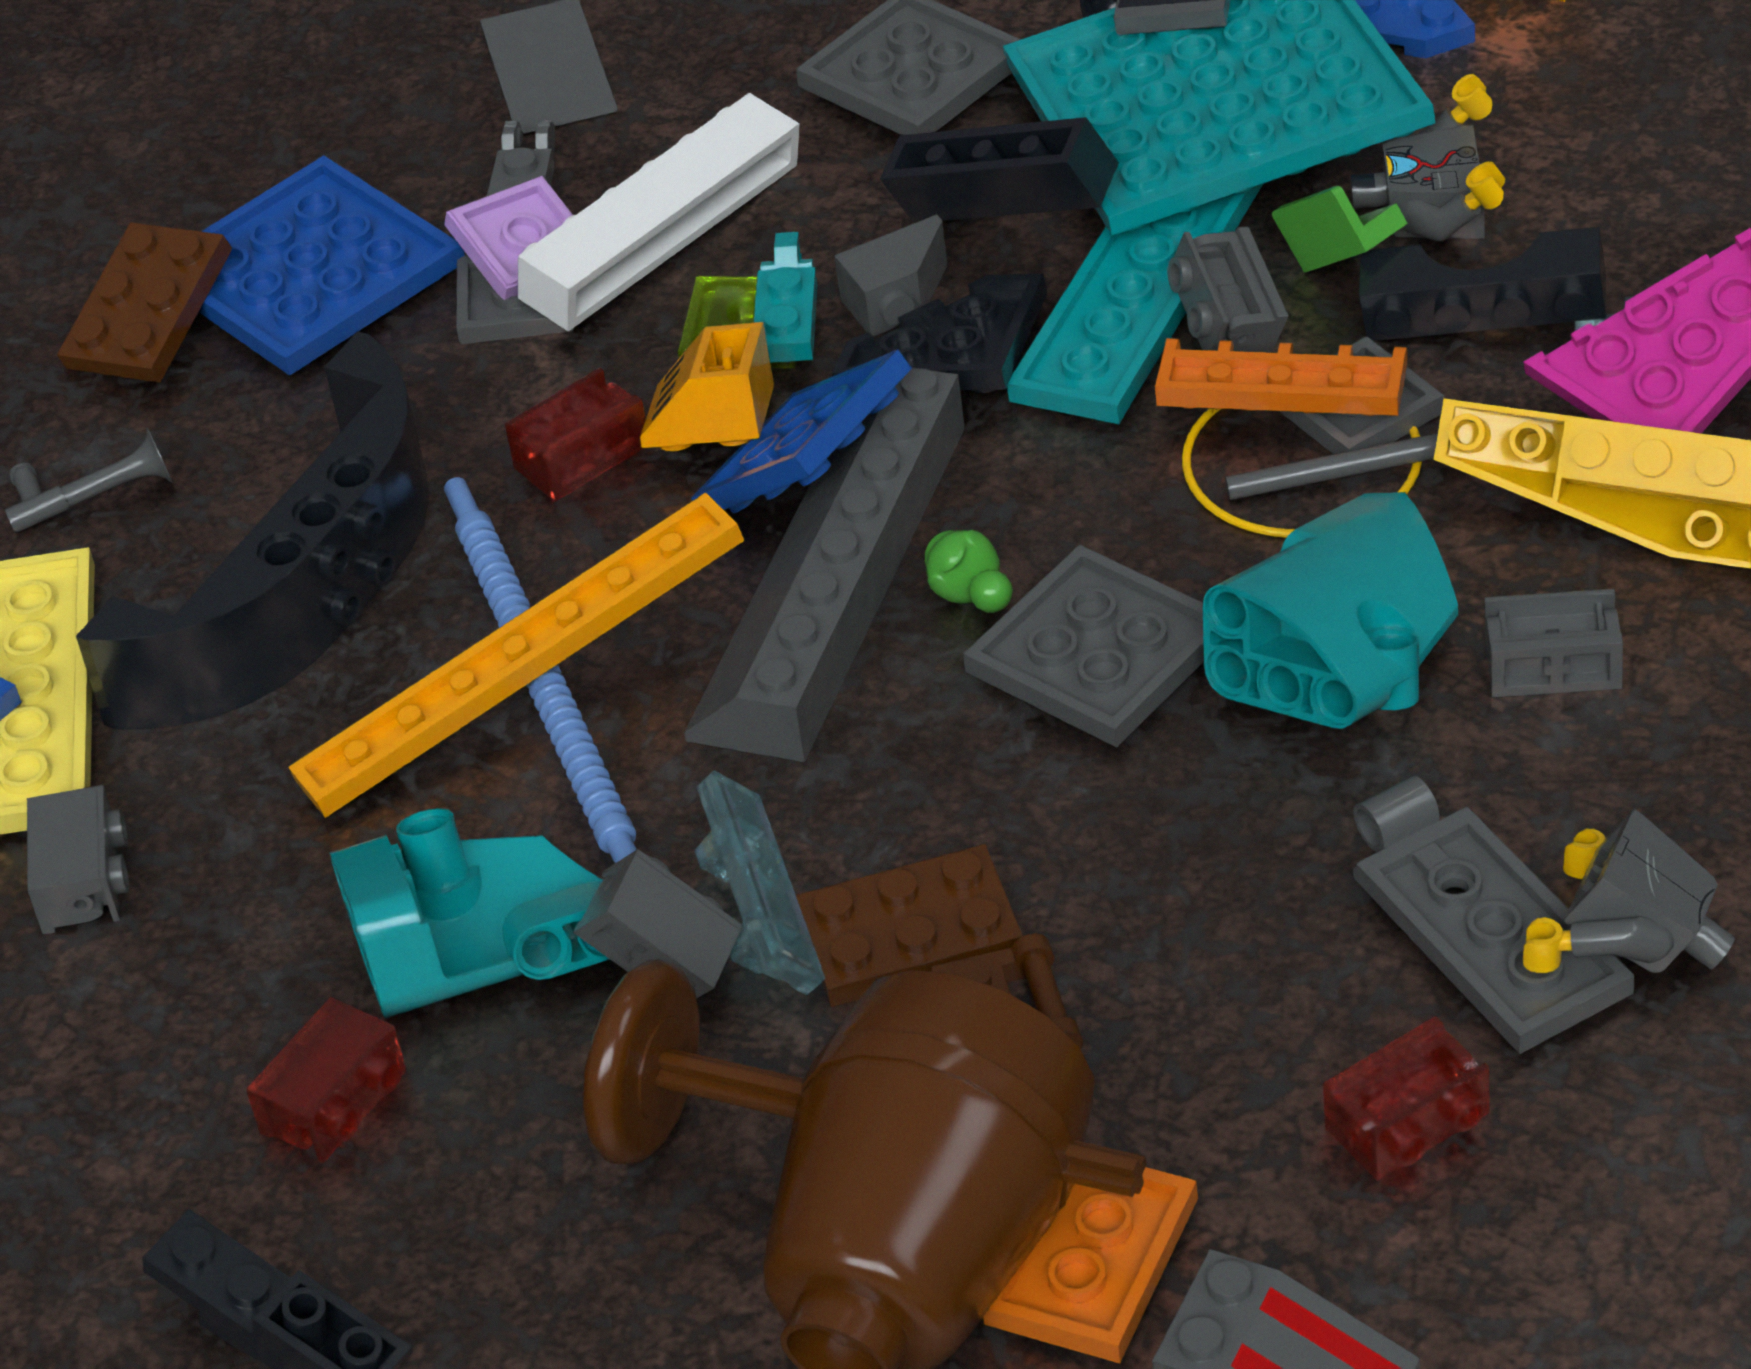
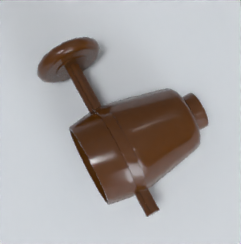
M647 960L626 973L605 1002L592 1034L584 1069L583 1111L590 1141L604 1160L612 1164L637 1165L658 1151L679 1121L688 1095L794 1119L767 1238L763 1273L765 1292L779 1316L786 1322L780 1337L781 1346L787 1357L799 1369H934L954 1354L963 1341L971 1334L1054 1222L1058 1212L1066 1205L1074 1184L1133 1197L1135 1193L1139 1194L1144 1184L1142 1175L1147 1165L1145 1156L1084 1142L1093 1106L1095 1077L1080 1047L1042 1012L1002 989L957 974L909 970L876 979L856 1001L822 1051L814 1058L805 1078L699 1055L700 1016L695 989L680 966L670 962Z

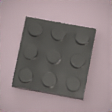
M887 0L796 68L798 87L901 135L936 132L1012 73L1008 67L1003 46L1021 39L934 0Z
M1079 544L963 653L965 672L1118 747L1204 662L1203 602Z

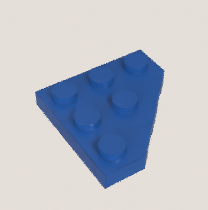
M1355 0L1388 44L1404 46V55L1426 59L1475 42V23L1454 0Z

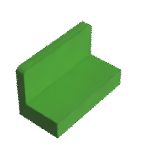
M1338 185L1282 205L1272 212L1273 219L1304 273L1365 253L1408 224L1397 203L1358 216L1344 190Z

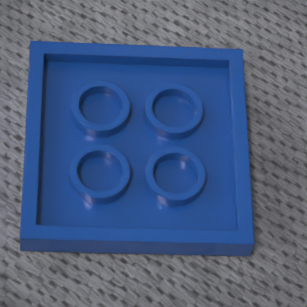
M897 349L794 392L764 422L760 438L750 439L747 443L743 444L691 497V500H695L706 492L723 510L729 508L732 513H737L751 504L760 495H763L766 500H770L781 494L796 481L801 486L814 482L830 468L831 463L827 457L835 449L840 450L851 444L865 431V426L862 424L864 418L869 413L875 414L899 395V391L895 386L912 367Z

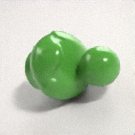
M972 529L969 531L948 530L939 533L929 542L925 551L927 582L939 597L959 604L974 603L976 608L987 613L1001 611L1009 604L1013 593L1012 584L1007 576L1000 572L997 552L986 536Z

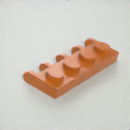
M1167 338L1155 385L1156 405L1188 409L1217 408L1241 409L1245 411L1267 410L1398 416L1407 369L1408 350L1407 347H1394L1392 357L1353 356V345H1340L1338 355L1293 354V343L1280 342L1278 353L1234 351L1233 341L1220 340L1218 351L1181 349L1180 339Z

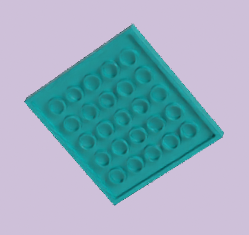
M1231 0L1227 25L1224 27L1125 35L1116 33L1114 23L1116 7L1003 46L1010 71L1041 121L1087 117L1119 162L1101 207L1095 208L1112 236L1125 231L1138 230L1148 223L1179 212L1195 210L1202 204L1231 194L1247 192L1254 186L1286 175L1299 174L1309 167L1340 156L1356 154L1363 148L1386 140L1408 136L1415 130L1436 123L1432 102L1355 0Z

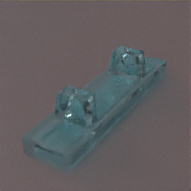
M714 770L697 786L711 831L695 849V854L701 869L726 882L729 881L743 921V927L730 953L731 960L754 971L756 974L764 973L774 979L786 981L795 990L808 995L826 978L759 794Z

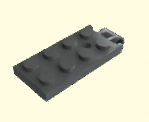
M1411 776L1354 806L1353 815L1358 831L1367 845L1377 852L1356 863L1353 868L1354 879L1519 1054L1634 994V974L1615 955L1576 958L1573 951H1562L1561 964L1554 971L1535 973L1524 967L1523 946L1526 943V930L1531 922L1537 918L1546 917L1558 922L1563 931L1571 930V926L1564 921L1569 909L1468 806L1440 820L1439 809L1434 795L1426 783L1417 776ZM1458 887L1466 892L1449 894L1444 891L1449 888Z

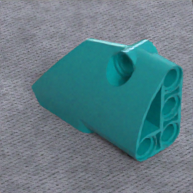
M1405 492L1365 493L1292 531L1284 541L1279 553L1208 589L1203 600L1204 669L1211 687L1219 695L1237 702L1340 729L1357 722L1377 709H1406L1414 706L1419 701V667L1458 616V602L1437 544L1425 520Z
M436 808L419 811L400 821L396 826V832L401 849L398 843L391 845L387 835H383L329 852L345 907L384 1019L521 975L537 980L550 979L609 960L608 957L573 933L603 880L578 865L552 845L543 835L461 840L453 813L448 809Z

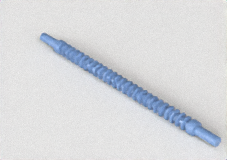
M455 477L448 480L444 485V492L458 520L455 524V532L461 545L464 546L465 554L468 556L475 576L478 577V582L481 588H483V593L488 599V604L493 610V615L498 621L500 628L528 610L530 603L528 598L525 597V592L520 586V581L515 575V570L510 564L508 555L505 554V549L500 543V538L495 532L489 515L484 511H479L466 481L463 478ZM557 664L527 684L526 687L529 688V694L534 700L542 722L545 723L544 727L547 733L550 734V740L555 746L557 756L561 758V764L566 770L567 778L572 782L571 786L577 794V800L583 806L582 811L588 818V824L593 829V835L599 848L605 853H609L614 863L637 850L634 845L636 830L630 817L626 815L625 806L621 804V798L615 791V785L610 780V774L604 767V761L599 756L597 746L593 744V738L588 732L586 723L582 720V714L577 709V703L572 698L570 688L566 686V680L561 675V669Z

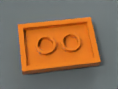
M1145 1167L1142 1175L1144 1180L1142 1190L1139 1194L1135 1193L1133 1197L1074 1184L1066 1205L1058 1212L1054 1222L983 1316L984 1325L1120 1364L1198 1200L1197 1181Z

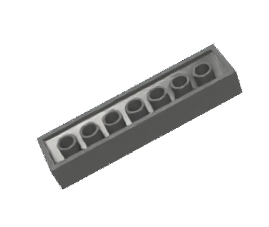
M912 368L895 386L899 391V395L875 414L869 413L864 418L862 424L865 426V431L851 444L840 450L835 449L827 457L831 466L822 476L810 483L684 732L686 742L799 762L806 761L965 429L958 374Z

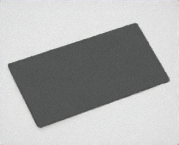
M579 0L557 1L480 20L512 121L520 122L523 134L536 131L539 120H552L554 126H559L618 111Z

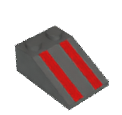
M1209 1249L1152 1360L1153 1369H1420V1358L1280 1270Z

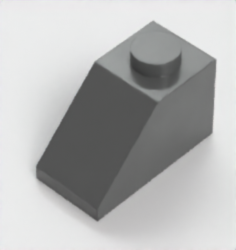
M937 214L834 255L840 300L865 331L872 334L873 337L900 326L898 317L930 302L947 267L943 223Z

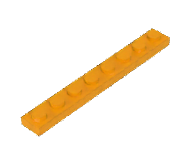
M705 492L290 765L288 768L296 783L325 818L742 543L744 538L738 524Z

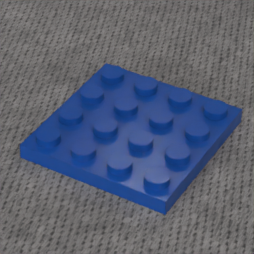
M323 155L201 231L223 234L232 247V251L202 304L199 313L290 376L336 345L352 337L357 331L397 308L415 294L456 269L457 260L465 256L455 239Z

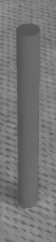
M1438 433L1225 476L1229 500H1235L1434 459Z

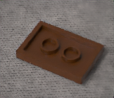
M130 222L57 354L66 369L160 383L232 251V247L223 234Z
M986 844L794 895L797 915L830 1007L858 1000L878 978L909 970L932 972L931 966L1011 948L1013 943L1023 936Z

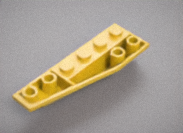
M1443 399L1434 454L1435 461L1668 557L1751 569V440Z

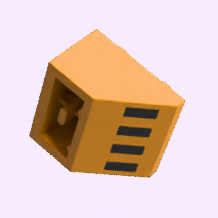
M763 322L709 326L701 331L657 384L640 436L642 448L660 447L665 451H679L693 444L719 442L723 446H739L747 443L750 439L760 438L774 388Z

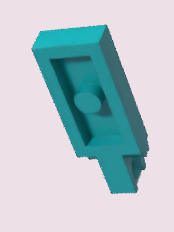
M799 232L776 233L774 261L761 262V270H758L754 323H764L770 363L813 360L818 289L816 269L813 259H802V253H800Z

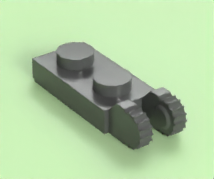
M539 120L535 133L536 149L522 147L523 131L519 121H505L502 131V150L497 151L487 196L543 176L551 186L555 169L553 156L556 145V131L552 120Z

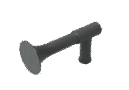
M146 427V437L143 443L129 456L60 487L59 485L45 492H42L36 478V470L31 464L24 462L16 464L10 470L9 476L11 482L16 486L22 502L6 508L5 512L15 533H18L68 511L70 507L126 482L149 476L163 477L171 483L173 481L148 427Z

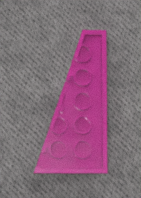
M1751 228L1735 236V244L1711 258L1707 254L1703 255L1625 301V309L1598 325L1593 326L1591 323H1588L1570 334L1571 340L1547 355L1541 351L1523 362L1525 374L1593 419L1702 433L1751 379Z

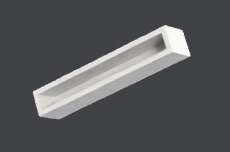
M748 93L730 107L723 108L713 119L693 133L683 136L676 145L655 160L646 162L638 172L618 186L608 189L601 198L577 215L568 217L553 232L540 241L526 247L518 256V299L569 332L795 168L798 159L800 123L751 93Z

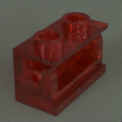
M599 367L505 423L514 469L556 502L644 449L641 447L640 436L646 418L642 399L636 395L631 396L613 382L606 385L604 371Z
M330 997L246 1088L260 1134L269 1138L275 1136L301 1149H309L313 1145L318 1161L324 1164L342 1142L348 1141L356 1133L360 1122L384 1095L390 1094L397 1087L402 1075L406 1072L395 1026Z
M1434 1016L1323 1083L1325 1129L1378 1181L1399 1167H1407L1416 1163L1424 1156L1427 1150L1457 1132L1461 1133L1472 1129L1481 1121L1483 1116L1490 1113L1489 1066L1486 1063L1478 1066L1473 1056L1445 1030L1444 1023Z

